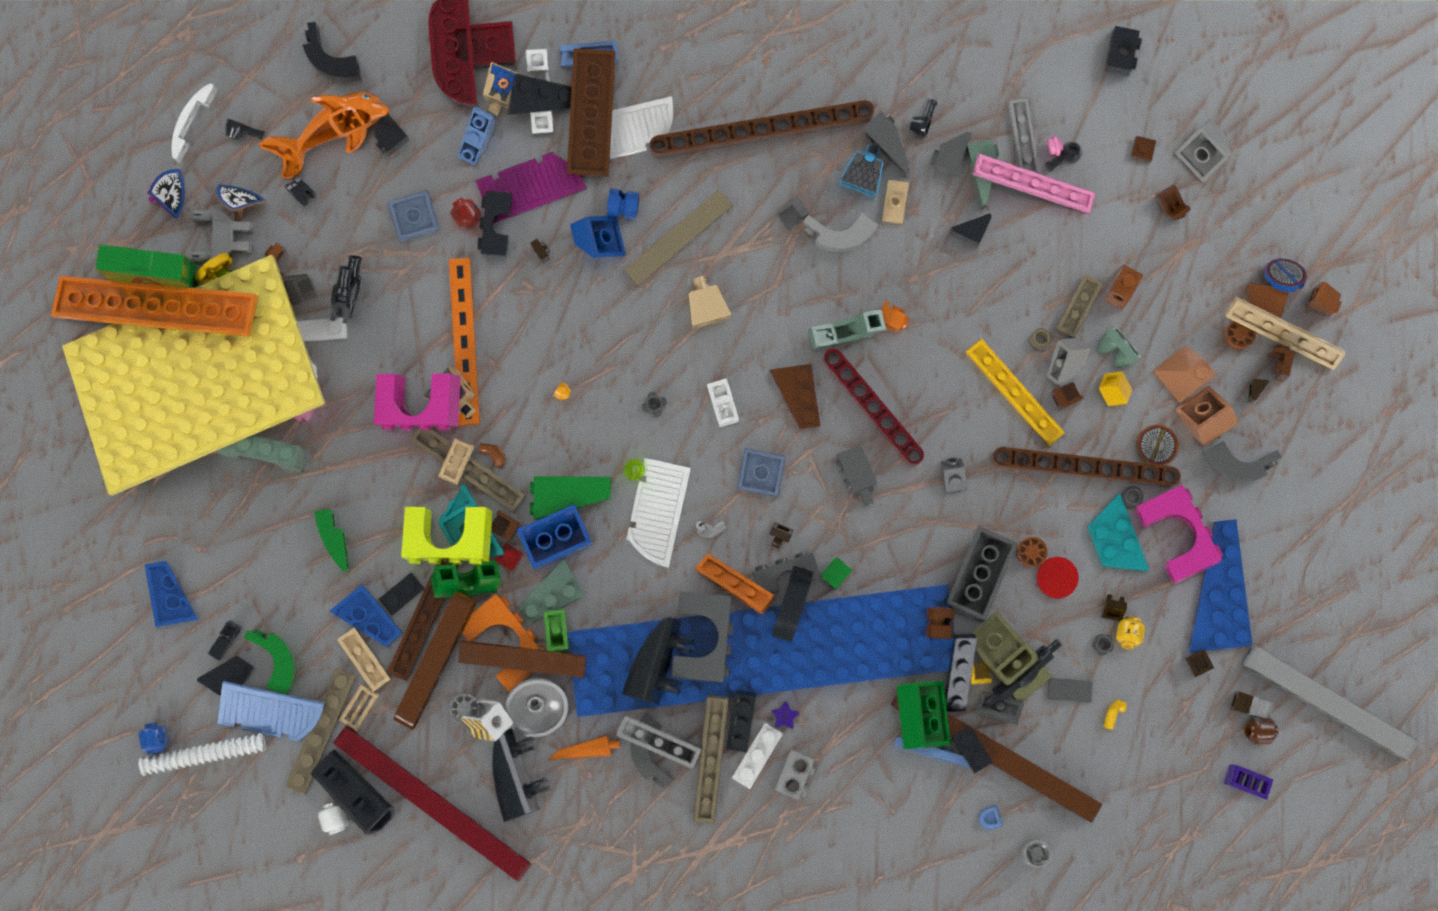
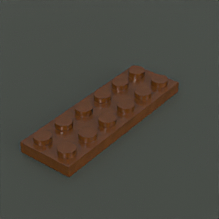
M574 48L567 159L568 175L609 177L616 51Z

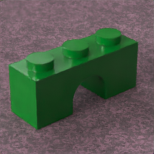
M497 561L482 562L481 565H475L471 571L466 573H457L455 564L434 566L431 585L434 598L453 597L457 590L466 595L497 593L501 577Z

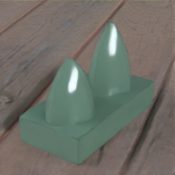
M1116 325L1105 332L1106 334L1098 346L1097 352L1102 354L1120 349L1115 356V367H1126L1142 358L1140 353Z

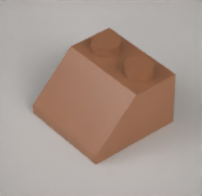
M1207 386L1175 408L1176 413L1190 433L1204 447L1238 424L1232 406L1210 386Z

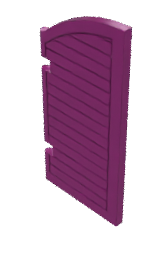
M553 152L542 155L543 162L537 164V160L534 158L499 171L498 175L500 178L493 180L491 174L475 180L481 197L486 196V191L512 193L511 216L501 215L494 220L493 224L587 188L580 175L567 174V162Z

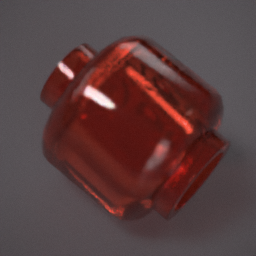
M461 197L452 203L453 208L450 211V215L459 228H466L468 230L480 222L481 211L472 199L464 200Z

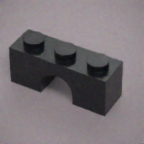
M486 191V196H482L481 208H485L484 217L480 216L479 229H483L482 238L478 237L477 250H481V255L507 257L509 236L496 233L493 229V222L501 215L511 216L512 193Z

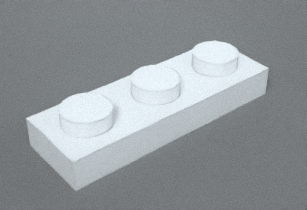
M764 723L732 778L750 789L783 733Z

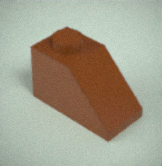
M1322 281L1314 287L1306 307L1329 317L1334 312L1337 313L1342 304L1339 301L1341 294L1328 283Z

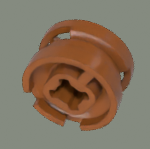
M1233 321L1224 330L1225 343L1234 350H1243L1254 342L1256 332Z
M1037 537L1024 539L1016 549L1018 561L1022 565L1031 568L1042 564L1048 554L1046 544Z

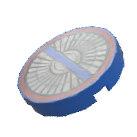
M1278 258L1267 264L1264 277L1267 282L1269 280L1272 283L1271 286L1283 292H1294L1296 289L1304 287L1307 273L1303 266L1296 261Z

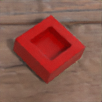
M505 543L502 547L505 554L496 556L494 560L513 572L524 554L508 543Z

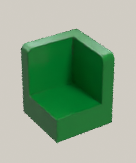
M835 557L821 574V578L836 590L851 573L852 569L838 557Z

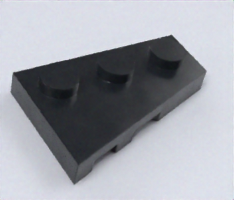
M515 74L507 115L569 109L571 107L572 87Z

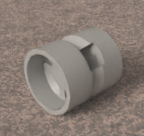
M1029 839L1022 845L1020 851L1023 861L1035 868L1047 865L1052 856L1049 845L1038 839Z

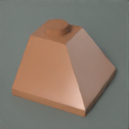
M1186 345L1153 371L1179 404L1216 375L1206 361Z

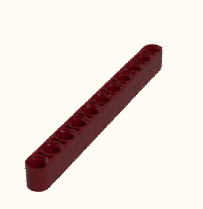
M345 725L333 741L335 746L514 880L519 882L532 865L528 860L350 727Z

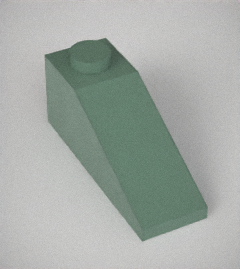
M992 139L969 144L966 148L972 173L978 154L997 159L999 156L997 144L993 145ZM972 175L981 209H983L988 203L992 181Z

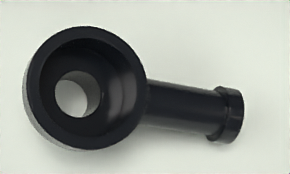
M928 99L924 115L912 118L910 130L925 138L928 134L931 117L938 103L936 100Z
M227 118L226 136L239 140L243 134L258 138L260 141L263 139L265 131L257 130Z
M1067 142L1063 145L1061 154L1051 161H1047L1045 165L1049 171H1053L1055 167L1065 161L1074 163L1082 156V148L1077 142ZM1070 147H1074L1076 153H1072Z

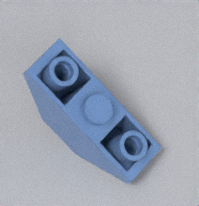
M476 106L473 108L457 155L458 158L474 166L477 165L491 139L496 124L494 115Z

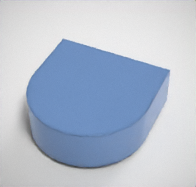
M997 805L985 808L980 812L978 820L983 828L995 829L1003 826Z

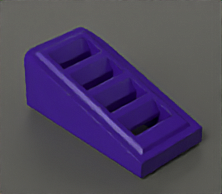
M1230 764L1224 784L1267 800L1274 779L1241 766ZM1245 774H1246L1247 777H1246V780H1245V783H1244V786H1243V785H1242V782H1243L1244 776H1245ZM1253 777H1254V778H1255V781H1254V784H1253L1252 789H1250V786H1251V783H1252V780H1253ZM1261 780H1262V781H1264V782H1263L1261 791L1258 792V788H1259L1260 782H1261Z

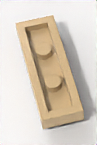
M355 627L337 639L373 692L392 680Z

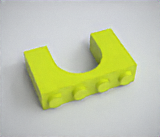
M405 507L401 557L408 560L409 564H421V561H428L429 564L438 565L441 564V561H449V564L460 565L462 561H469V564L481 565L482 561H489L492 511L487 507H466L463 535L454 546L446 549L436 548L431 540L432 511L426 507Z

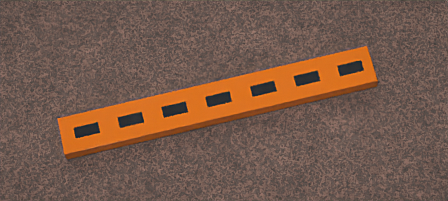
M470 258L449 259L455 369L461 373L475 393L474 398L469 403L476 409L469 418L460 413L458 424L459 426L480 425Z

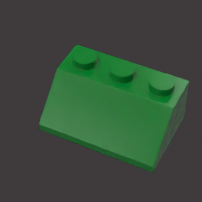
M915 682L896 685L904 750L951 745L944 682Z

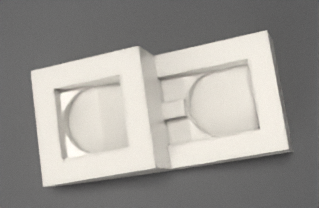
M727 378L707 384L719 428L740 422Z

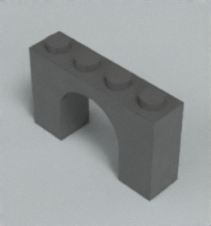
M680 591L678 614L697 615L710 619L718 630L719 639L716 648L705 657L674 656L672 678L723 683L724 678L728 679L729 666L725 665V658L730 657L731 644H727L728 635L732 636L733 623H729V616L734 614L735 601H731V596Z

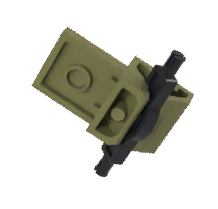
M998 611L993 613L970 633L975 634L977 637L975 652L992 670L990 673L999 682L992 689L993 694L984 700V703L991 708L999 699L1003 702L1009 696L1020 702L1027 699L1052 677L1045 665L1054 658L1053 653L1062 644L1055 639L1049 646L1045 647L1043 645L1034 652Z

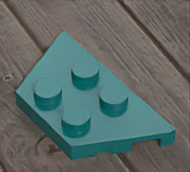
M465 484L461 485L460 491L454 500H451L446 512L437 521L451 547L463 535L466 507H478ZM491 530L489 557L502 556L505 553Z
M1118 494L1087 526L1102 567L1146 572L1149 570L1148 564L1122 496Z

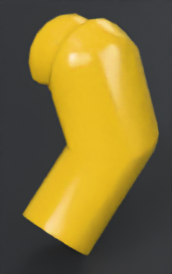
M1120 699L1114 700L1106 713L1105 728L1114 729L1118 711L1121 713L1126 711L1127 703L1125 701H1120Z

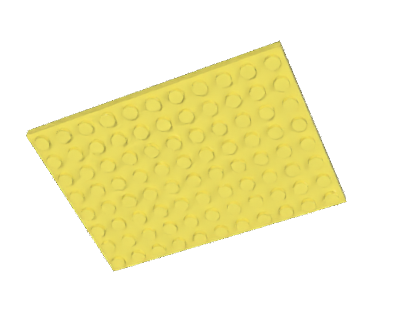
M269 255L196 287L199 289L256 294L258 300L250 337L111 324L62 346L108 494L113 496L326 404L273 255Z

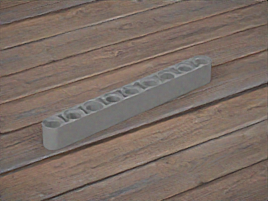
M1256 646L1252 647L1243 662L1246 668L1404 761L1408 762L1418 744L1416 740Z

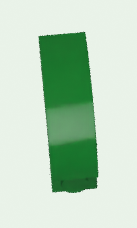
M254 629L253 632L247 630L243 638L265 648L273 658L274 670L266 688L277 693L289 695L297 674L296 660L291 648L279 635L270 632L266 639V634L257 629Z

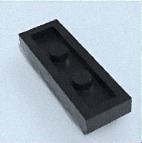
M735 690L726 749L747 752L757 693Z

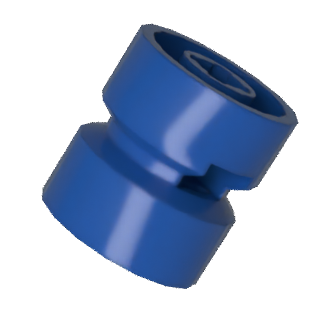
M610 188L607 215L619 217L620 214H623L624 218L636 219L640 192L628 191L625 194L622 190Z

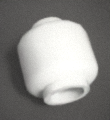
M335 802L323 805L324 810L318 813L322 830L329 832V835L346 830L345 827L349 824V820L345 811L339 805L336 806Z

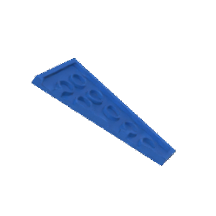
M1237 519L1215 521L1213 524V537L1211 540L1214 545L1219 546L1223 556H1221L1222 560L1219 564L1205 570L1188 653L1198 652L1203 649L1208 651L1253 646Z

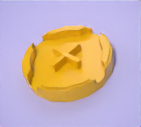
M222 253L213 257L196 272L194 279L199 285H203L219 278L222 270L227 271L231 267L233 259L228 253Z

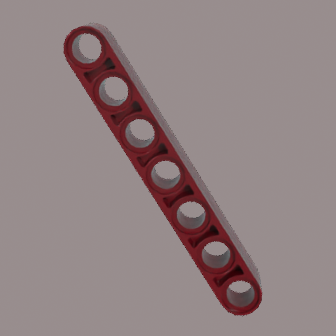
M832 348L827 350L823 358L825 367L905 463L909 466L919 465L924 458L922 448L838 349ZM835 354L839 361L836 364H830L827 360L828 355ZM848 370L851 372L852 378L844 380L840 373ZM855 387H863L866 392L865 395L857 396L854 393ZM871 402L879 406V410L875 413L868 410V404ZM885 418L892 421V427L889 429H885L881 425V421ZM896 435H903L906 438V443L898 445L895 442ZM910 451L918 452L919 460L911 461L908 453Z

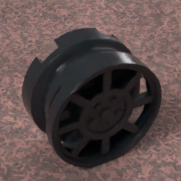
M295 175L292 178L293 181L287 183L284 188L301 205L306 207L309 204L308 201L317 195L301 178Z

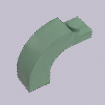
M879 309L863 312L853 318L840 322L809 328L808 331L812 347L817 349L858 341L886 330L882 310Z

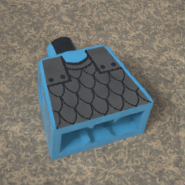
M868 144L865 154L856 151L841 175L839 184L876 198L884 161L877 159L880 148Z

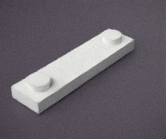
M343 317L337 318L335 321H331L330 318L297 321L304 342L348 339L347 324L342 323Z

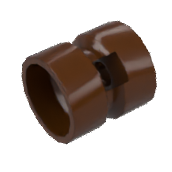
M927 607L926 620L929 621V624L926 626L925 638L953 639L954 627L950 624L954 621V609Z

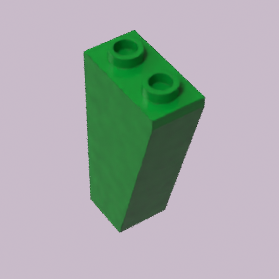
M534 476V481H530V494H534V502H530V515H533L534 520H539L573 504L576 505L577 509L611 500V477Z

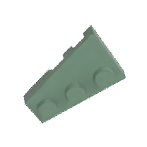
M565 558L518 606L527 626L544 618V612L559 610L584 597Z

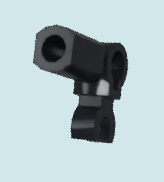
M231 620L227 621L208 654L220 661L232 644L230 641L237 637L242 627Z

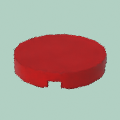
M1059 556L1048 558L1038 568L1036 574L1037 586L1048 597L1054 599L1065 598L1073 593L1078 585V570L1067 558Z

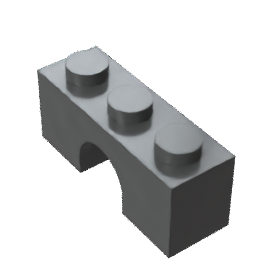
M807 551L796 554V558L789 561L787 557L775 561L776 565L768 567L767 564L755 567L756 571L752 572L755 583L772 594L780 592L778 578L784 572H792L793 566L814 572L812 581L820 579L821 576L814 554H808Z

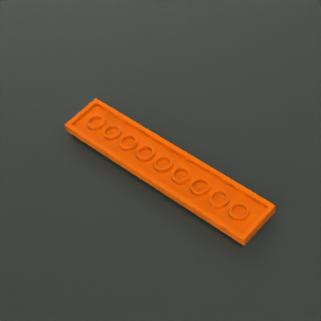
M60 276L51 316L62 319L250 337L258 296L252 293Z

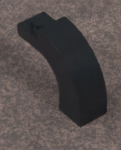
M316 22L307 23L308 30H305L307 42L311 43L303 44V48L312 66L321 75L333 81L355 82L362 80L359 61L356 55L335 58L326 54L322 49L318 25Z
M793 566L773 629V637L789 642L793 641L814 572Z

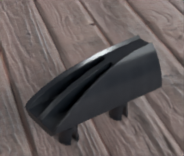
M666 617L650 633L632 664L622 695L659 705L663 690L676 693L677 695L680 694L681 691L673 688L672 685L683 686V682L667 678L666 676L674 648L687 651L688 653H691L693 650L683 644H694V639L677 636L681 621Z
M512 729L506 730L494 741L492 755L495 791L504 822L540 810L536 794L551 789V785L540 787V785L548 781L547 777L531 783L521 754L536 750V745L526 746L534 738L530 736L527 739L516 742Z
M335 749L312 770L311 775L365 835L379 832L393 819L394 807Z

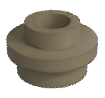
M1039 328L1032 332L1030 342L1036 349H1045L1051 343V335L1046 329ZM1037 336H1043L1044 342L1039 343Z

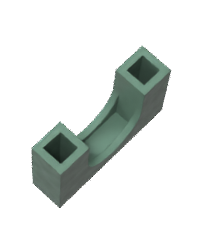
M249 436L216 451L220 455L238 459L244 456L276 464L283 469L301 473L307 454L298 445L257 436Z

